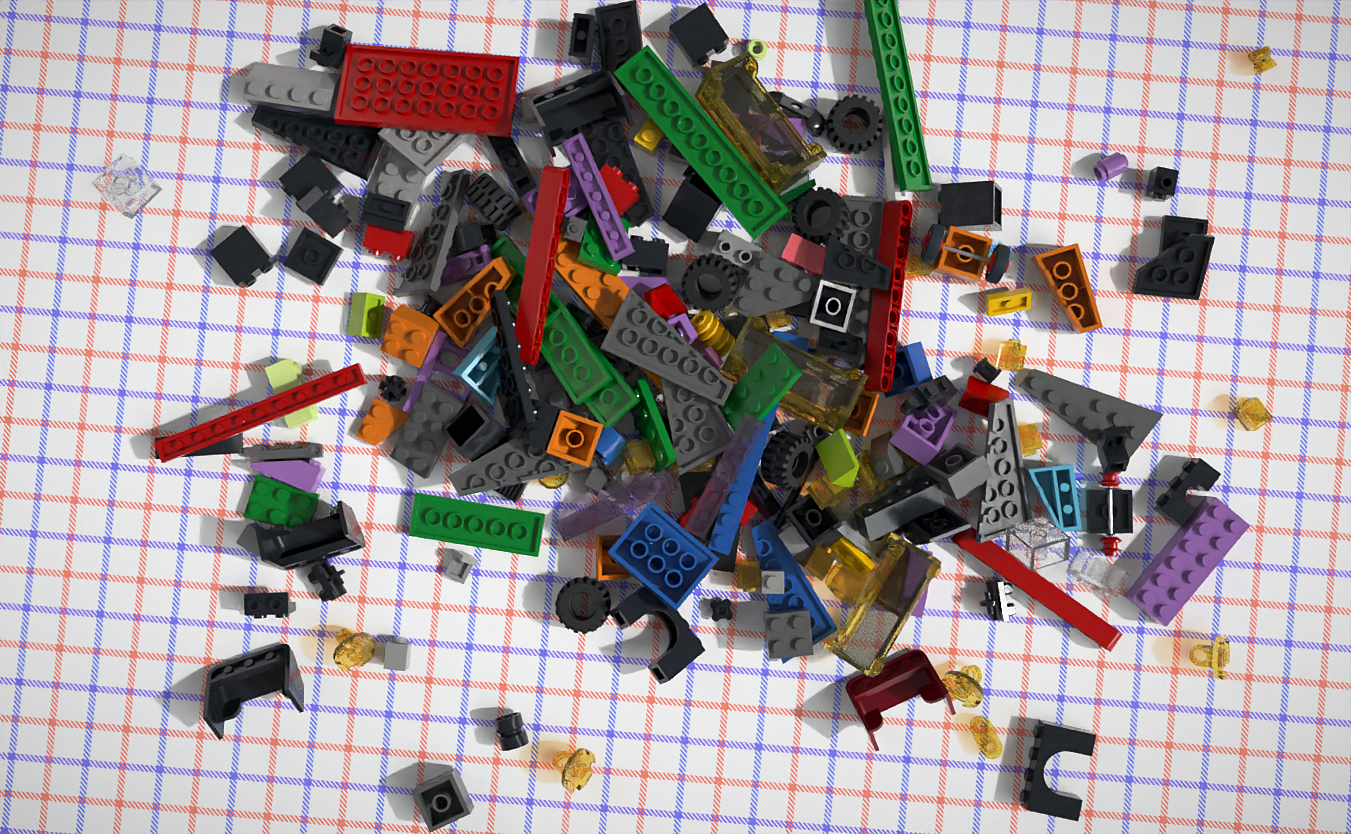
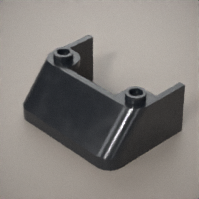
M609 70L597 71L536 95L529 100L532 114L552 158L556 157L553 147L559 146L565 139L564 132L605 117L607 121L616 123L626 118L631 127L635 125L626 94Z
M342 500L337 501V506L333 507L334 510L330 512V516L290 528L279 523L270 526L268 530L260 525L255 526L261 561L282 571L298 569L366 547V543L352 507Z
M279 644L216 665L208 672L203 719L219 740L223 739L225 721L234 719L239 715L243 702L282 690V694L286 699L292 701L299 713L304 712V683L291 647L288 644Z

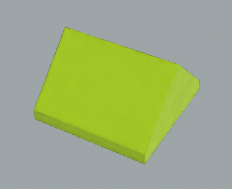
M842 428L815 447L831 483L849 488L853 487L860 465Z

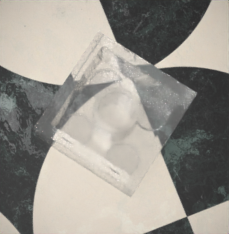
M124 153L119 155L91 183L121 215L131 219L163 190L133 158Z
M1044 516L1036 517L1035 519L1006 527L1005 550L1030 571H1034L1069 560L1071 537Z
M1077 549L1066 570L1067 573L1072 575L1071 580L1087 587L1091 586L1089 590L1107 598L1110 595L1118 597L1130 576V573L1094 553Z

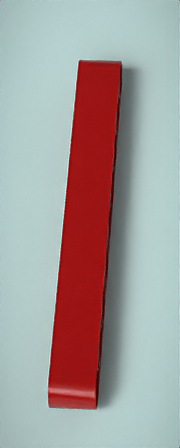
M546 165L541 175L514 330L515 337L520 342L521 350L519 353L521 361L528 365H535L540 354L570 183V170L565 167Z
M909 200L888 201L883 209L877 261L892 269L888 291L876 289L873 291L863 374V387L868 392H888L892 387L913 207Z
M972 526L955 533L951 538L958 546L1107 651L1111 652L1123 634L992 540L983 543L975 542L976 529Z

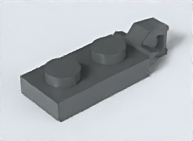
M310 443L302 448V445H289L288 449H280L279 446H268L266 450L259 451V458L266 462L324 458V446L319 443Z

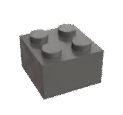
M959 442L924 466L928 476L940 482L942 492L956 500L965 497L968 492L984 484L986 480L992 477L984 455Z
M807 607L763 612L769 660L814 655L810 613Z
M456 767L417 785L412 791L430 833L470 815L474 809L472 800Z

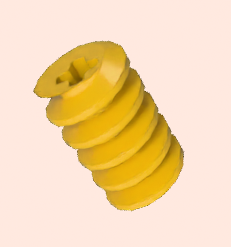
M702 311L690 320L697 335H699L698 339L704 341L703 345L705 347L711 346L720 358L732 349L735 341L734 337L729 334V331L724 328L723 324L718 321L711 311Z

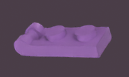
M483 245L474 251L448 260L440 278L441 286L451 285L481 272L494 260L490 254L492 253L491 246ZM480 257L483 258V262L481 264L479 260Z

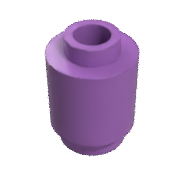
M1115 152L1101 159L1093 166L1094 174L1099 181H1108L1127 171L1128 159L1124 154Z

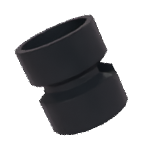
M521 712L510 713L493 721L496 733L501 734L498 739L501 751H510L529 743L526 730L521 728L524 725Z

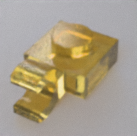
M784 310L775 311V315H772V319L768 321L770 330L791 326V316L785 317Z

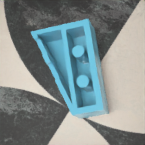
M494 326L452 373L480 400L491 405L494 402L496 390L500 385L497 359L501 358L500 348L495 347L494 338H496L497 327Z
M1067 463L1024 469L1054 530L1059 533L1082 530L1073 464Z

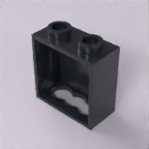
M705 2L669 26L670 36L692 68L697 65L699 67L703 66L710 60V56L715 53L719 55L727 49L729 37Z
M309 153L279 178V181L283 184L281 189L289 197L292 195L297 200L295 204L303 213L305 212L298 202L316 185L323 191L327 189L333 196L337 195L345 187L320 158Z
M245 225L239 227L209 252L232 281L241 288H248L255 284L256 278L262 273L266 274L272 270L273 264L277 262L255 233Z

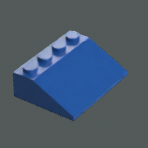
M652 501L607 553V556L674 612L678 610L719 560L715 554Z

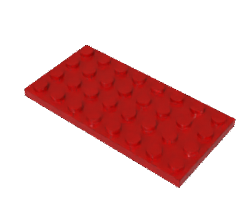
M347 44L334 116L335 123L511 137L520 57Z

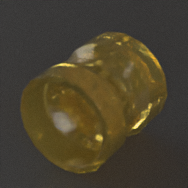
M1269 45L1247 55L1249 61L1254 64L1253 71L1255 75L1264 73L1277 66L1275 59H1272L1270 55L1272 51Z

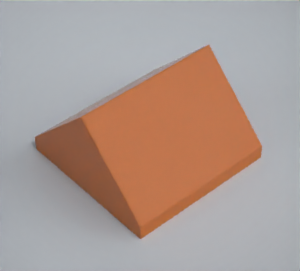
M844 385L830 426L836 429L843 428L845 432L859 437H866L880 395Z
M561 410L546 453L589 467L603 424Z
M623 534L596 535L595 580L631 578L628 572L607 556L608 551Z

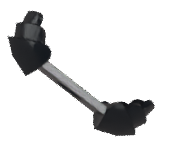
M765 92L766 96L762 98L760 103L762 111H765V109L777 110L780 106L807 120L806 126L810 128L814 137L821 136L827 122L817 109H813L785 95L784 92ZM792 105L798 106L801 110L793 108Z

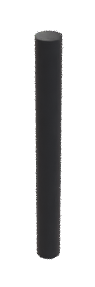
M814 448L815 454L811 472L820 457L816 448ZM806 481L803 482L801 487L790 492L774 522L775 526L781 528L787 518L784 511L796 502Z

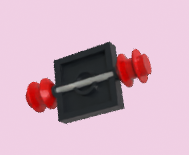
M1098 472V474L1103 475V480L1098 483L1108 488H1105V490H1086L1087 533L1105 534L1106 536L1099 540L1104 543V548L1099 551H1104L1105 556H1118V552L1122 551L1118 548V543L1122 542V540L1115 537V534L1133 533V494L1131 489L1114 490V487L1121 484L1117 480V475L1121 474V472L1110 474Z

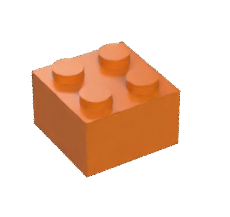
M401 304L391 313L380 351L421 368L441 324L436 319Z

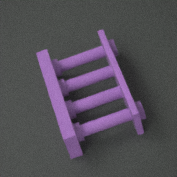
M438 330L403 411L411 413L425 382L433 383L431 377L434 372L440 371L458 379L452 374L455 369L443 364L442 360H440L443 352L448 351L465 359L470 351L452 344L449 340L450 335ZM434 384L437 387L444 390L445 392L452 395L453 397L457 398L461 402L465 403L464 407L467 405V402L472 393V391L468 387L465 388L461 396L455 392H452L446 388Z

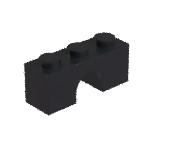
M1201 458L1188 459L1183 464V471L1180 475L1170 481V488L1167 492L1161 494L1155 502L1157 505L1153 510L1173 525L1183 526L1195 510L1186 501L1187 490L1194 486L1199 491H1209L1221 476L1220 472Z

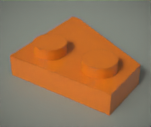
M375 397L356 437L377 446L389 435L399 430L406 423L410 414Z

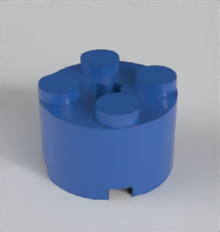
M613 426L608 429L603 427L595 453L604 464L609 466L631 445L626 439L622 438L621 434Z

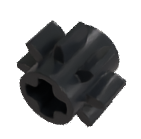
M387 375L385 381L381 380L379 389L382 390L380 395L389 402L400 401L401 396L405 397L407 388L404 387L406 382L397 375Z

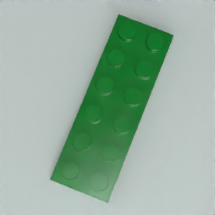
M417 492L409 536L539 557L546 514Z

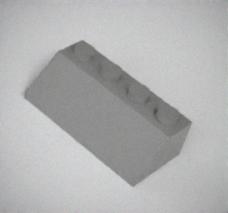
M256 62L246 77L243 99L253 106L262 105L288 111L334 117L342 74Z

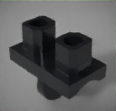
M327 559L311 567L312 571L307 577L314 585L320 582L323 590L319 592V597L323 602L329 600L332 602L347 593L343 586L344 581L341 578L346 573L344 569L337 571L334 565L331 566Z
M986 581L987 592H984L985 600L979 601L980 606L987 608V614H991V620L1009 621V617L1016 614L1014 603L1006 602V595H1010L1013 592L1012 584L1003 581Z

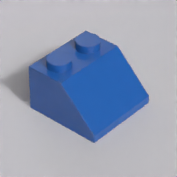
M921 341L896 349L892 387L890 391L884 392L885 398L913 390L917 386L933 380Z

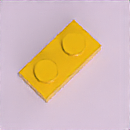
M1025 287L986 295L987 316L992 317L1031 309L1032 292L1030 288Z
M843 535L829 546L833 553L859 578L867 574L875 566L867 555Z

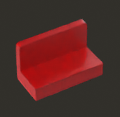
M667 283L644 293V302L664 320L673 314H677V316L684 313L688 314L686 306Z
M969 376L966 389L959 399L958 406L988 418L990 403L1009 398L1010 392L993 384L988 385L986 381Z

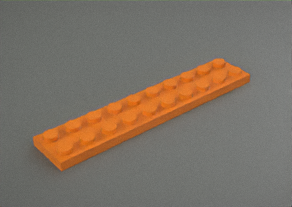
M561 231L554 271L609 332L629 288L618 275L616 277L577 261L576 257L580 242L565 238L563 236L564 231ZM641 368L664 395L661 377Z

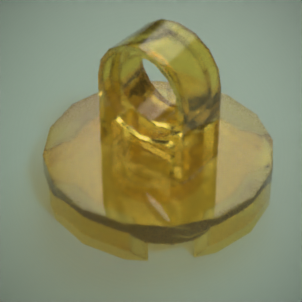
M862 450L855 454L860 465L857 472L859 483L853 484V487L848 489L856 490L864 486L868 491L875 493L885 488L886 481L877 482L869 462V450Z
M342 628L335 635L339 645L334 650L333 660L340 670L352 671L350 667L356 665L360 668L375 655L376 650L374 647L377 643L369 633L359 632L353 634L348 629Z
M1217 635L1214 645L1198 644L1194 646L1189 653L1190 661L1196 666L1213 668L1215 679L1226 680L1228 671H1224V667L1230 663L1228 636ZM1196 650L1205 652L1206 660H1198L1194 652Z
M965 665L960 671H948L942 678V682L948 690L951 700L955 701L957 699L964 702L962 704L964 707H978L984 698V690L979 684L982 679V673L977 665ZM969 670L972 671L973 678L969 676Z
M579 748L573 754L567 751H559L552 759L556 771L562 774V787L572 793H575V789L580 791L585 787L593 774V771L590 770L591 765L596 762L595 754L586 748ZM568 758L565 766H558V762L561 759Z

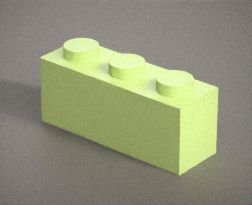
M288 358L264 368L275 395L307 383L303 381L301 376L303 373L302 367L295 359ZM315 404L284 416L288 428L297 429L319 420L317 416L319 409Z

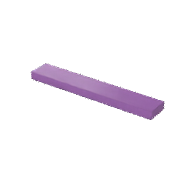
M579 133L562 142L563 148L613 260L616 262L634 253L635 250L583 134Z

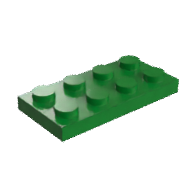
M561 306L546 318L540 351L575 405H579L613 380V378L565 306Z
M771 343L729 393L724 406H718L726 422L740 439H747L799 379L802 372L777 344Z
M645 378L637 380L632 388L640 401L629 411H631L634 418V427L640 433L642 447L649 456V465L657 477L667 472L677 459V456Z

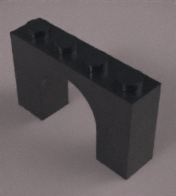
M644 586L640 587L609 612L621 630L631 626L644 615H653L663 621L669 633L668 647L661 656L647 666L660 685L673 679L705 651L701 640L695 636L689 627V623L680 615L678 610L672 611Z
M1039 719L1038 725H1035L1033 729V737L1035 739L1033 746L1029 749L1028 757L1030 763L1029 768H1026L1024 772V780L1026 782L1024 789L1020 792L1019 800L1027 811L1078 822L1083 800L1076 794L1049 788L1044 779V768L1047 761L1059 752L1068 751L1092 757L1096 734L1090 730Z

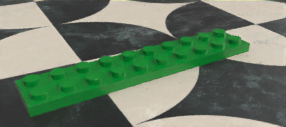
M863 0L900 192H927L933 190L897 0Z
M648 44L614 72L615 77L753 240L788 213L785 205Z
M505 234L491 247L492 253L490 254L492 259L503 256L517 272L505 290V295L510 300V310L517 317L527 258L511 238ZM482 257L479 258L480 264L483 262ZM552 289L550 291L546 318L561 306H564ZM573 317L613 378V380L583 401L598 421L603 424V427L608 429L634 407L640 399Z

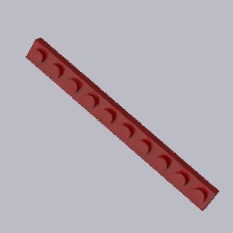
M355 363L154 442L161 463H167L366 385L368 382L361 364Z

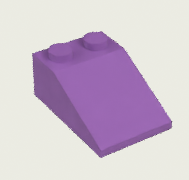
M946 404L944 407L919 418H916L914 414L904 415L889 442L926 466L939 452L958 411Z

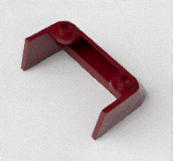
M919 649L911 650L850 679L845 687L857 716L876 752L880 749L873 732L878 731L883 726L884 720L881 713L920 694L922 700L929 704L943 700L952 716L956 714L948 690L925 652Z

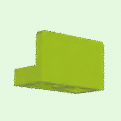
M367 292L353 293L348 335L380 339L385 296Z

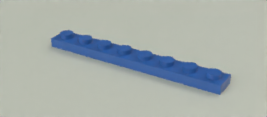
M779 402L747 439L742 442L708 549L726 555L730 553Z

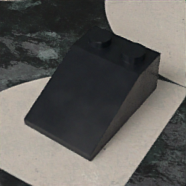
M945 505L902 527L905 538L914 546L929 544L971 528V525Z

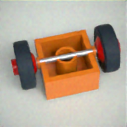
M933 223L927 235L925 234L922 239L921 261L932 264L937 256L933 269L934 272L972 284L980 281L984 267L987 265L985 280L998 284L1009 267L1010 247L998 244L989 257L988 254L993 239L950 226L945 231L944 226Z

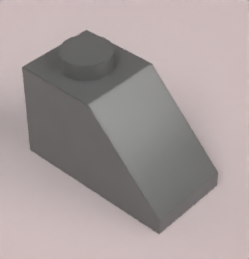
M891 431L871 440L869 462L877 482L890 480L907 472L898 448L889 442L892 436Z

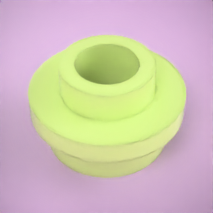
M752 39L746 46V54L753 61L762 60L767 54V45L761 39ZM755 47L760 49V52L757 54L752 51Z

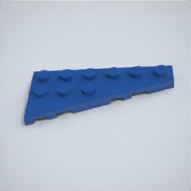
M771 519L764 520L752 527L751 533L760 569H782L784 571V594H766L769 610L807 607L810 613L813 645L838 630L837 626L797 561L778 536L779 532ZM794 657L781 658L782 664Z

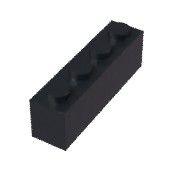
M924 476L910 485L900 487L891 494L881 496L880 499L872 503L862 505L861 508L853 511L859 534L871 542L945 506L940 482L930 476Z

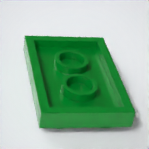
M589 207L586 216L588 222L579 245L576 260L616 277L620 272L622 259L616 262L613 260ZM620 217L628 235L630 221Z
M256 475L243 517L268 525L282 523L290 528L312 522L321 494L308 493L290 484Z

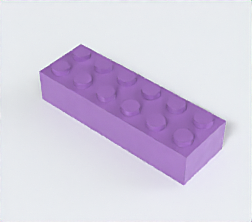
M1206 496L1183 526L1177 530L1124 594V597L1155 623L1167 627L1246 532L1250 524L1217 497Z

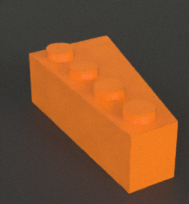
M1078 243L1041 253L1031 258L1077 335L1103 327Z
M503 256L494 259L433 315L461 349L472 343L491 314L489 296L495 290L504 289L505 291L517 272Z

